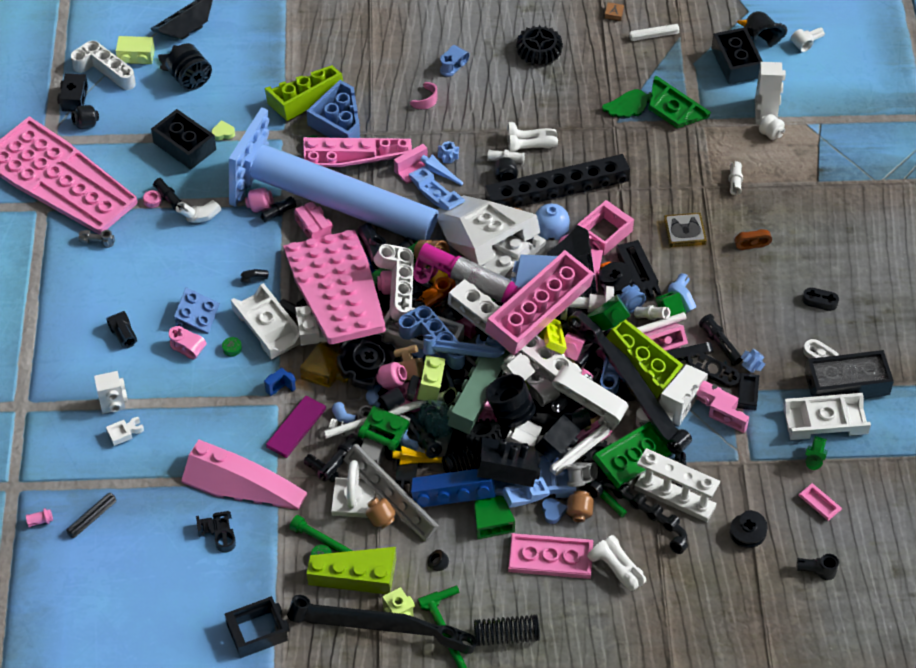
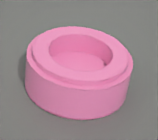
M155 190L146 192L143 195L144 205L148 208L160 206L162 203L161 194Z

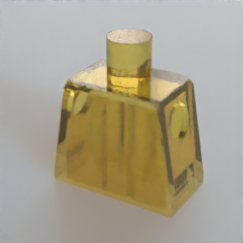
M321 342L318 343L300 367L301 379L321 386L331 387L336 379L343 383L348 380V378L343 379L338 371L336 360L339 354Z

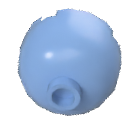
M550 203L541 206L535 214L537 215L540 228L538 235L546 240L549 238L558 240L568 233L570 219L568 212L562 206Z

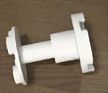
M606 286L604 295L590 294L589 298L578 297L568 307L588 309V313H591L614 297V286ZM568 307L561 313L560 320L566 321Z

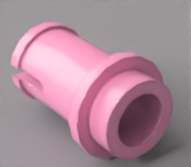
M44 508L41 512L27 514L28 527L43 523L50 524L53 521L51 510Z

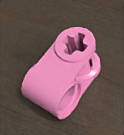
M175 326L169 330L170 347L190 359H196L207 344L203 337L183 327Z

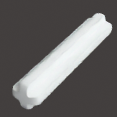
M678 24L634 30L629 32V37L631 41L674 35L679 33Z

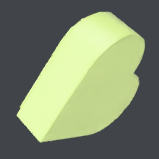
M221 120L212 129V134L215 135V140L217 141L232 139L235 136V128Z

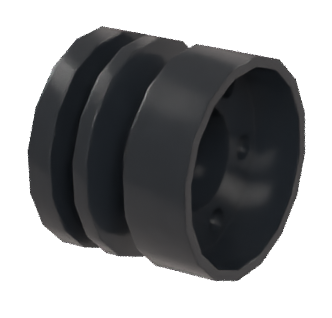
M190 43L181 44L174 48L167 56L165 62L167 70L183 89L188 91L202 87L212 73L210 63Z
M516 374L503 375L495 379L487 387L486 398L501 426L508 428L520 426L529 421L535 414L536 405L523 377Z

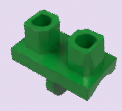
M815 436L812 446L808 445L805 453L807 455L805 463L809 469L818 470L822 467L823 460L826 459L828 450L824 449L827 439Z

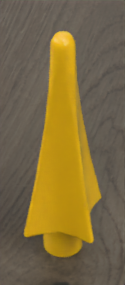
M401 446L400 451H392V458L399 459V465L442 463V457L431 459L425 453Z

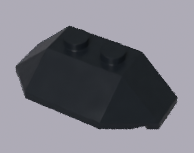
M195 0L151 27V30L172 38L185 39L189 36L190 32L201 29L202 25L208 21L213 0Z

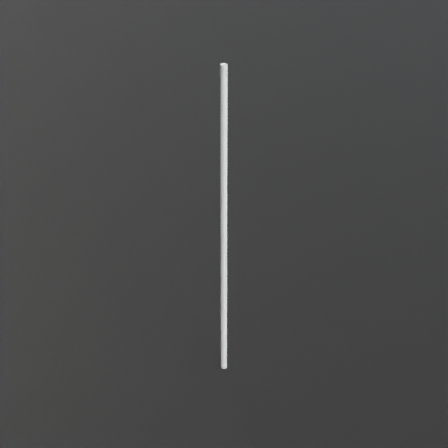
M682 312L670 316L668 319H661L637 327V329L642 333H646L686 320L687 317ZM593 343L584 345L581 354H583ZM445 391L439 393L437 402L443 400ZM416 400L398 406L389 412L399 415L432 404L433 402ZM367 417L324 431V436L327 439L360 428Z

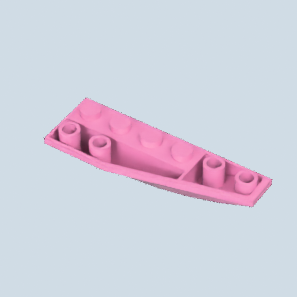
M303 137L302 153L303 159L323 167H345L396 159L412 150L411 139Z

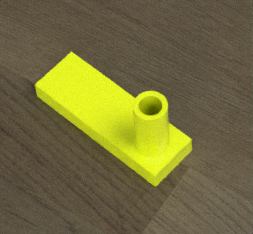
M554 319L538 336L544 340L547 348L564 354L567 347L561 321Z

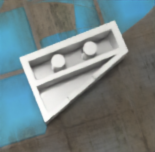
M760 62L755 94L756 124L759 121L762 122L760 119L768 114H773L778 119L779 105H781L780 94L783 93L782 81H785L786 71L782 70L781 62Z

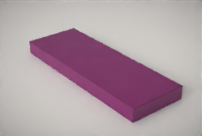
M305 396L266 443V448L287 458L324 413L326 406Z

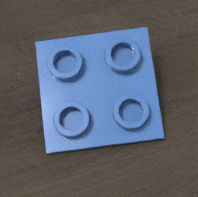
M186 287L174 315L176 325L183 327L189 324L208 334L220 303Z

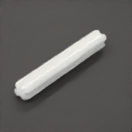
M601 425L567 452L561 460L558 459L550 467V472L555 476L566 469V465L574 463L608 436L610 429L606 425Z

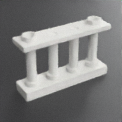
M646 448L637 463L638 466L646 470L640 475L634 490L708 522L716 508V503L708 499L713 497L720 481ZM653 473L658 474V475L664 477V479H661V478H659V477L653 475ZM673 481L682 485V488L675 484H672L671 482ZM690 489L693 490V491H696V492L700 493L701 496H699V495H697V494H695V493H693V492H690Z

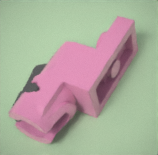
M703 381L697 391L696 399L706 406H710L709 417L744 433L748 427L749 416L736 410L739 398L732 395L729 389Z

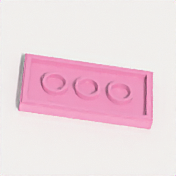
M512 533L508 572L591 579L592 561L588 559L587 555L593 549V540Z

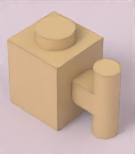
M417 345L394 350L396 358L402 356L403 361L398 363L403 365L407 371L405 382L410 381L413 375L421 378L424 365L423 358L413 359L412 353L418 352Z

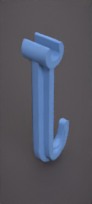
M427 334L424 339L423 353L433 355L436 352L497 358L505 353L506 348L492 339H487V345L438 340L436 336Z

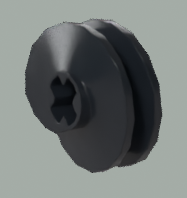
M623 262L609 263L600 270L599 279L604 293L606 286H614V296L616 294L621 295L623 288L628 285L632 287L634 284L633 273L630 267Z
M753 510L745 511L732 520L729 531L730 537L740 547H757L766 538L768 530L767 521L759 512Z

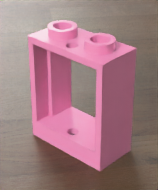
M605 200L577 225L588 230L592 249L603 250V256H605L633 231L634 219ZM602 219H606L618 228L605 241L589 231Z

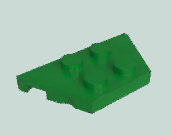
M658 76L654 77L649 103L650 111L677 129L710 117L711 112Z

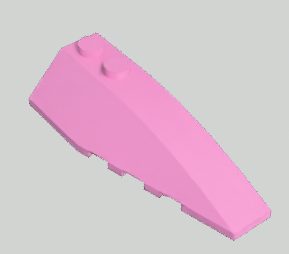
M198 440L190 452L181 480L185 485L219 498L227 496L233 497L234 500L238 501L243 499L252 500L257 504H262V502L271 503L276 507L295 510L300 508L307 496L306 491L276 473L242 456L202 440Z

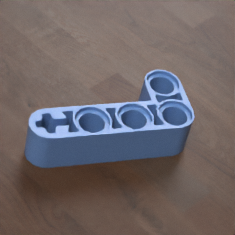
M428 306L417 307L402 315L399 319V335L405 340L413 339L420 334L425 338V335L431 334L436 336L438 340L459 342ZM437 352L441 358L445 359V363L451 369L460 370L464 367L465 355Z

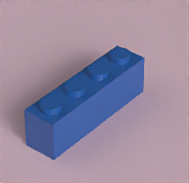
M477 469L412 478L411 494L413 500L423 508L495 497L496 482L492 479L477 477Z

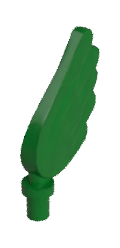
M639 89L628 91L617 99L604 104L602 110L608 112L609 116L630 118L633 115L639 116L645 110L647 102H650L651 92L646 94Z

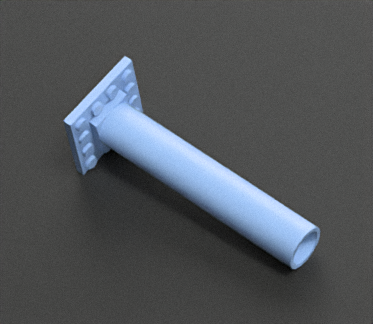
M261 107L229 157V205L236 207L239 201L244 199L245 191L247 188L250 189L253 180L256 179L393 233L409 237L417 242L420 239L430 240L436 227L439 211L269 146L267 138L269 135L268 124L270 119L268 118V110Z

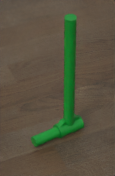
M456 585L446 590L436 591L417 599L421 609L430 610L437 626L446 625L437 607L441 600L460 593L459 588ZM445 633L442 634L443 636H445V637H447V638H452V637H451L450 635H448V634H445ZM448 648L457 667L467 668L460 652Z

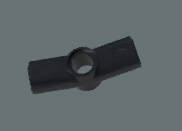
M365 223L359 226L357 232L366 246L364 252L370 258L373 268L379 269L380 267L374 263V256L380 246L386 244V240L376 234L370 223Z

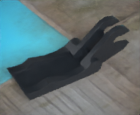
M398 459L396 483H401L403 490L404 484H410L409 496L412 498V478L417 476L418 463L399 465Z

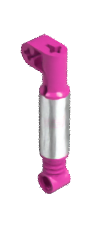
M428 243L422 246L413 270V276L419 283L429 282L440 270L447 273L448 277L455 281L462 282L465 279L469 283L474 284L483 294L504 304L522 289L518 288L515 282L500 274L498 275L464 257H455Z

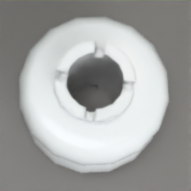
M768 114L760 119L762 122L759 121L758 125L761 134L766 135L771 140L782 137V133L785 132V123L781 119H777L773 114Z

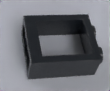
M272 596L224 614L227 628L240 658L288 641L287 632L290 631L286 619L282 620L280 615L283 613L280 604L275 603ZM271 613L278 631L245 642L238 624Z

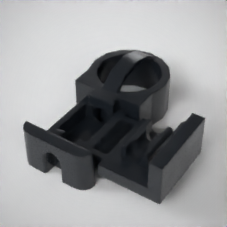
M231 512L214 513L213 519H200L199 516H196L199 537L207 533L212 535L215 533L216 548L226 553L232 551L236 546L235 535L229 525V519H232ZM227 537L233 540L229 545L227 542ZM221 538H223L224 545L218 543Z

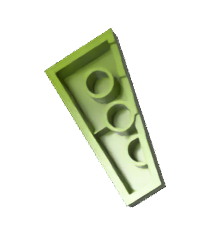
M331 65L311 72L310 76L296 77L295 81L286 83V81L281 82L278 87H266L264 89L267 104L286 121H289L307 111L339 80L343 81L342 73Z
M626 319L612 328L606 336L608 340L630 359L656 399L683 367L681 362Z
M396 547L310 555L307 569L308 585L388 594L392 588L397 558Z

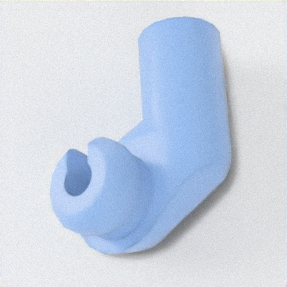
M376 384L373 390H368L366 399L370 405L379 408L381 404L378 403V392L381 386Z

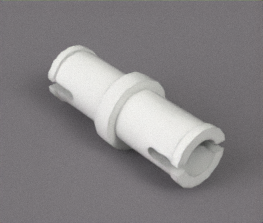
M489 149L488 161H497L500 158L509 157L516 163L524 164L525 153Z
M735 161V167L733 162L730 164L729 182L732 195H737V189L738 194L742 192V164Z
M655 305L636 307L634 309V316L638 319L647 318L648 320L668 319L670 317V309L668 307H656Z

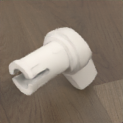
M214 200L204 206L190 207L182 201L177 204L182 209L176 206V211L184 215L186 220L191 223L209 221L221 211L220 205Z

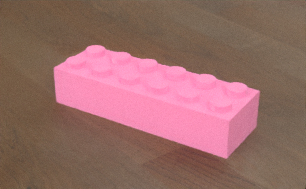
M564 250L488 318L485 332L513 355L517 354L591 286L594 273Z

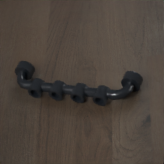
M601 480L599 482L592 481L586 487L589 496L594 499H598L604 493V488H608L613 491L617 498H624L629 501L634 509L644 511L649 519L662 523L667 531L676 532L679 536L674 537L669 544L671 550L676 554H682L688 548L687 533L679 525L680 519L673 514L669 517L663 515V508L659 504L655 503L652 507L646 504L647 499L644 494L637 493L635 496L631 494L627 483L617 489L610 480Z

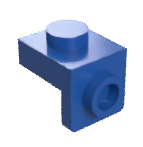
M280 368L264 380L265 392L272 396L284 386L293 392L296 390V379L291 372Z

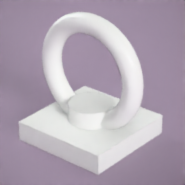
M356 460L350 462L347 478L335 477L332 516L368 518L365 514L368 508L367 503L374 499L375 491L363 479H359V465Z

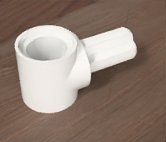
M817 28L810 32L799 29L792 34L791 41L801 52H806L812 47L814 40L823 37L825 33L823 28Z

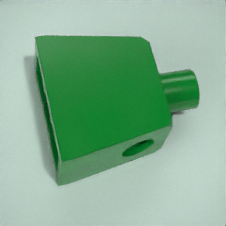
M503 496L475 501L477 540L515 532V518Z

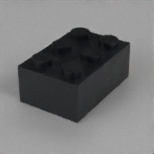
M747 28L713 33L711 49L728 84L758 79L760 62L763 61Z
M178 109L151 128L153 143L189 169L194 168L217 150L215 135Z

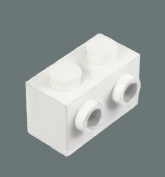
M118 371L94 376L102 414L126 409L124 401H128L124 380L119 378Z

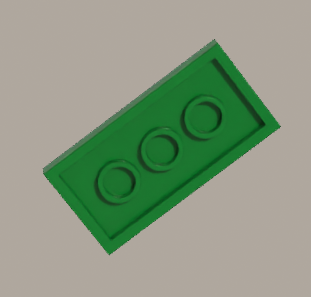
M648 422L595 453L592 458L618 489L645 472L646 469L638 466L637 463L646 448L667 458L672 456L673 453L668 450L667 442L661 438L651 422Z

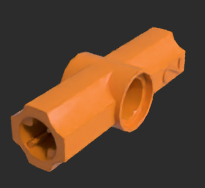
M449 277L436 279L435 285L425 290L422 296H420L424 298L421 302H424L426 306L431 308L440 301H448L449 292L456 287L455 280Z

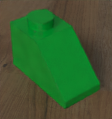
M616 294L587 316L604 331L616 327L630 317V313Z

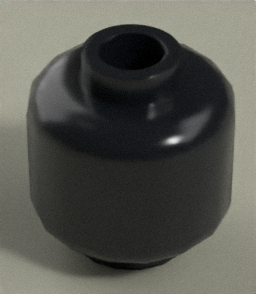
M91 105L77 106L71 113L72 123L79 129L93 128L96 125V121H99V113Z
M503 157L494 164L495 177L499 182L518 177L517 165L513 159Z

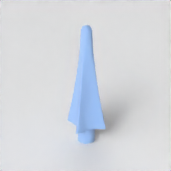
M433 154L430 158L425 155L421 157L420 161L425 164V168L430 172L443 176L461 186L463 185V182L443 166Z

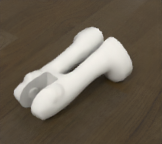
M508 122L507 139L509 152L528 148L550 149L558 146V135L555 129L543 128L522 131L517 129L514 122Z
M614 535L599 542L587 555L588 559L592 562L600 559L605 561L619 581L630 591L636 590L646 582L643 571L636 567L620 547L619 540Z

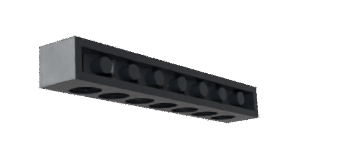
M623 154L485 185V199L508 207L519 208L525 205L628 182L630 168Z

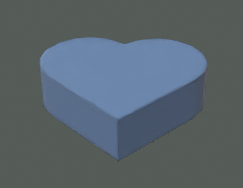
M547 498L542 503L545 521L549 524L559 522L567 509L566 505L553 498Z

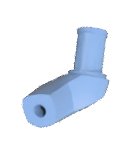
M681 273L676 281L668 286V292L680 293L685 312L687 313L695 309L696 305L690 291L685 287L690 279L689 277L686 279L687 275Z

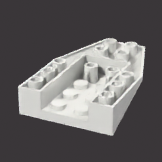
M463 195L461 197L464 198V203L451 210L437 209L439 211L437 222L448 244L470 261L480 266L494 259L492 250L494 244H498L514 234L527 241L540 233L536 214L487 200Z

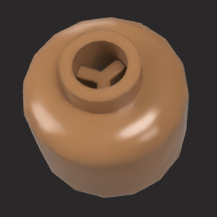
M574 491L567 499V515L572 517L575 522H585V519L593 515V498L589 496L588 492Z
M376 497L367 503L368 508L365 514L374 527H381L383 529L395 520L396 512L386 498L378 500Z

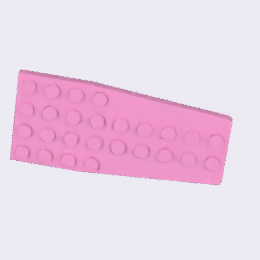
M30 116L0 139V177L97 234L107 230L137 205V197L69 142Z
M346 230L341 233L328 234L317 239L310 238L306 241L293 242L283 246L294 280L329 344H336L386 331L369 262L355 230Z

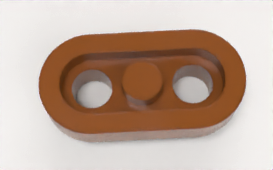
M760 229L757 231L741 232L735 237L734 241L739 250L753 249L769 245L772 242V236L770 231Z

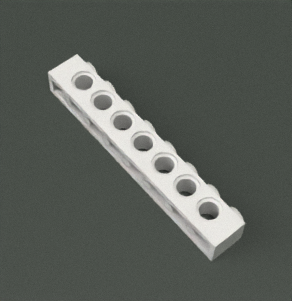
M465 279L453 288L448 295V305L484 333H486L485 328L488 318L501 307L493 302L488 295L480 292L474 284L469 283ZM537 335L518 352L529 358L531 361L530 365L535 370V373L543 374L551 382H553L559 371L557 369H560L561 366H568L582 374V370L576 363H572L564 354L547 348L544 340Z

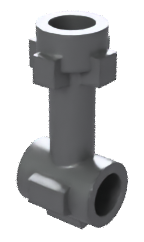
M90 230L79 232V241L87 244L89 241L102 242L104 247L110 248L115 242L114 235H112L110 230H103L101 234H92Z

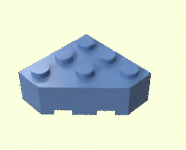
M339 80L307 110L308 126L329 138H360V124L354 87Z

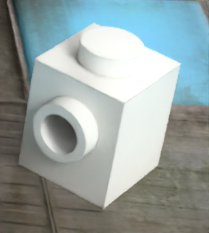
M511 353L503 360L505 363L501 366L503 375L516 374L523 377L524 381L535 372L530 365L531 361L529 358L521 353L515 355Z

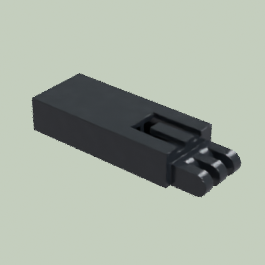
M639 240L617 245L616 254L619 261L630 267L634 276V284L638 286L640 292L645 294L646 299V292L649 298L654 297L653 290L656 296L661 295L658 286L659 281Z

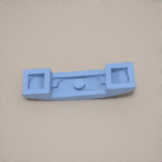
M424 166L409 174L410 179L419 191L437 207L451 210L465 202L464 198L455 191L449 192L436 182L434 174Z

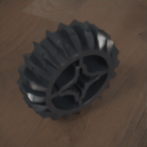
M539 24L538 27L532 25L531 29L526 27L525 31H521L517 38L516 48L522 60L525 59L526 63L531 62L532 65L536 63L540 66L543 63L547 65L548 62L553 63L554 60H558L562 53L563 43L558 31H554L553 28L548 29L547 26L541 27Z

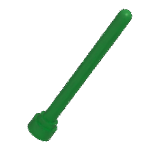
M296 515L290 523L289 529L296 533L304 532L338 552L353 551L310 527L305 519L299 515Z

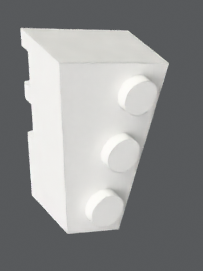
M688 364L682 370H679L674 380L662 392L659 401L665 411L674 413L673 424L677 426L681 425L697 400L696 394L702 382H707V373Z

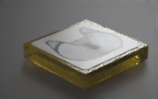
M701 213L664 215L669 248L706 245L707 240Z

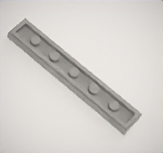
M358 444L353 445L343 460L348 465L352 460H356L359 465V476L381 498H386L395 512L423 541H428L439 525Z

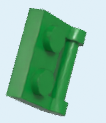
M373 406L358 432V437L363 439L366 437L389 447L388 449L391 451H396L410 422L407 419ZM373 428L394 438L391 440L375 432H372L369 429Z

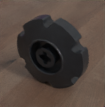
M381 334L344 341L340 344L338 353L341 354L337 356L336 360L338 371L343 379H351V385L354 387L373 390L376 384L380 385L377 382L379 368L388 363L399 362V357L396 358L394 355V350H397L392 342H385L383 340L384 336Z

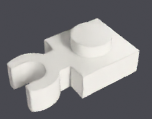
M139 417L132 418L127 424L125 420L106 427L114 446L133 439L132 433L139 434L144 431L143 425L135 426L140 424Z

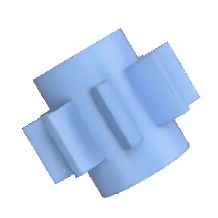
M444 142L442 146H438V158H442L443 163H452L455 159L458 160L459 147H455L454 142Z
M752 349L751 352L745 350L740 357L743 359L741 365L752 373L755 370L761 371L765 366V363L762 361L764 356L755 349Z

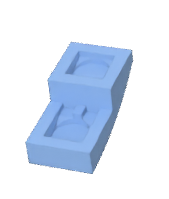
M543 477L539 478V480L535 479L533 487L524 485L507 486L502 491L509 508L530 504L550 495Z

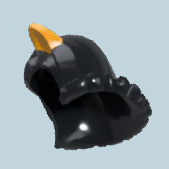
M761 11L751 13L746 20L737 21L738 24L747 28L754 41L759 36L770 47L780 42L788 31L786 25L775 23L766 13Z

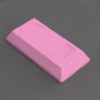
M813 483L798 494L802 500L827 521L842 510L838 504Z

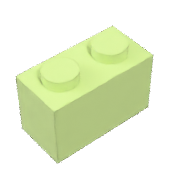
M118 36L116 55L124 63H153L155 51L153 37Z
M426 355L417 399L433 403L437 402L445 365L444 358Z

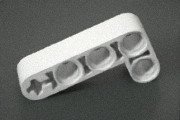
M88 41L71 53L73 70L75 72L83 73L94 66L122 89L131 90L135 87L136 82L133 69L97 41Z
M383 244L374 256V263L376 266L391 270L390 316L395 321H399L400 317L408 313L412 307L414 255L408 248Z
M561 366L552 382V385L558 391L601 416L598 423L600 426L606 425L610 431L616 428L628 409L626 401L568 366Z

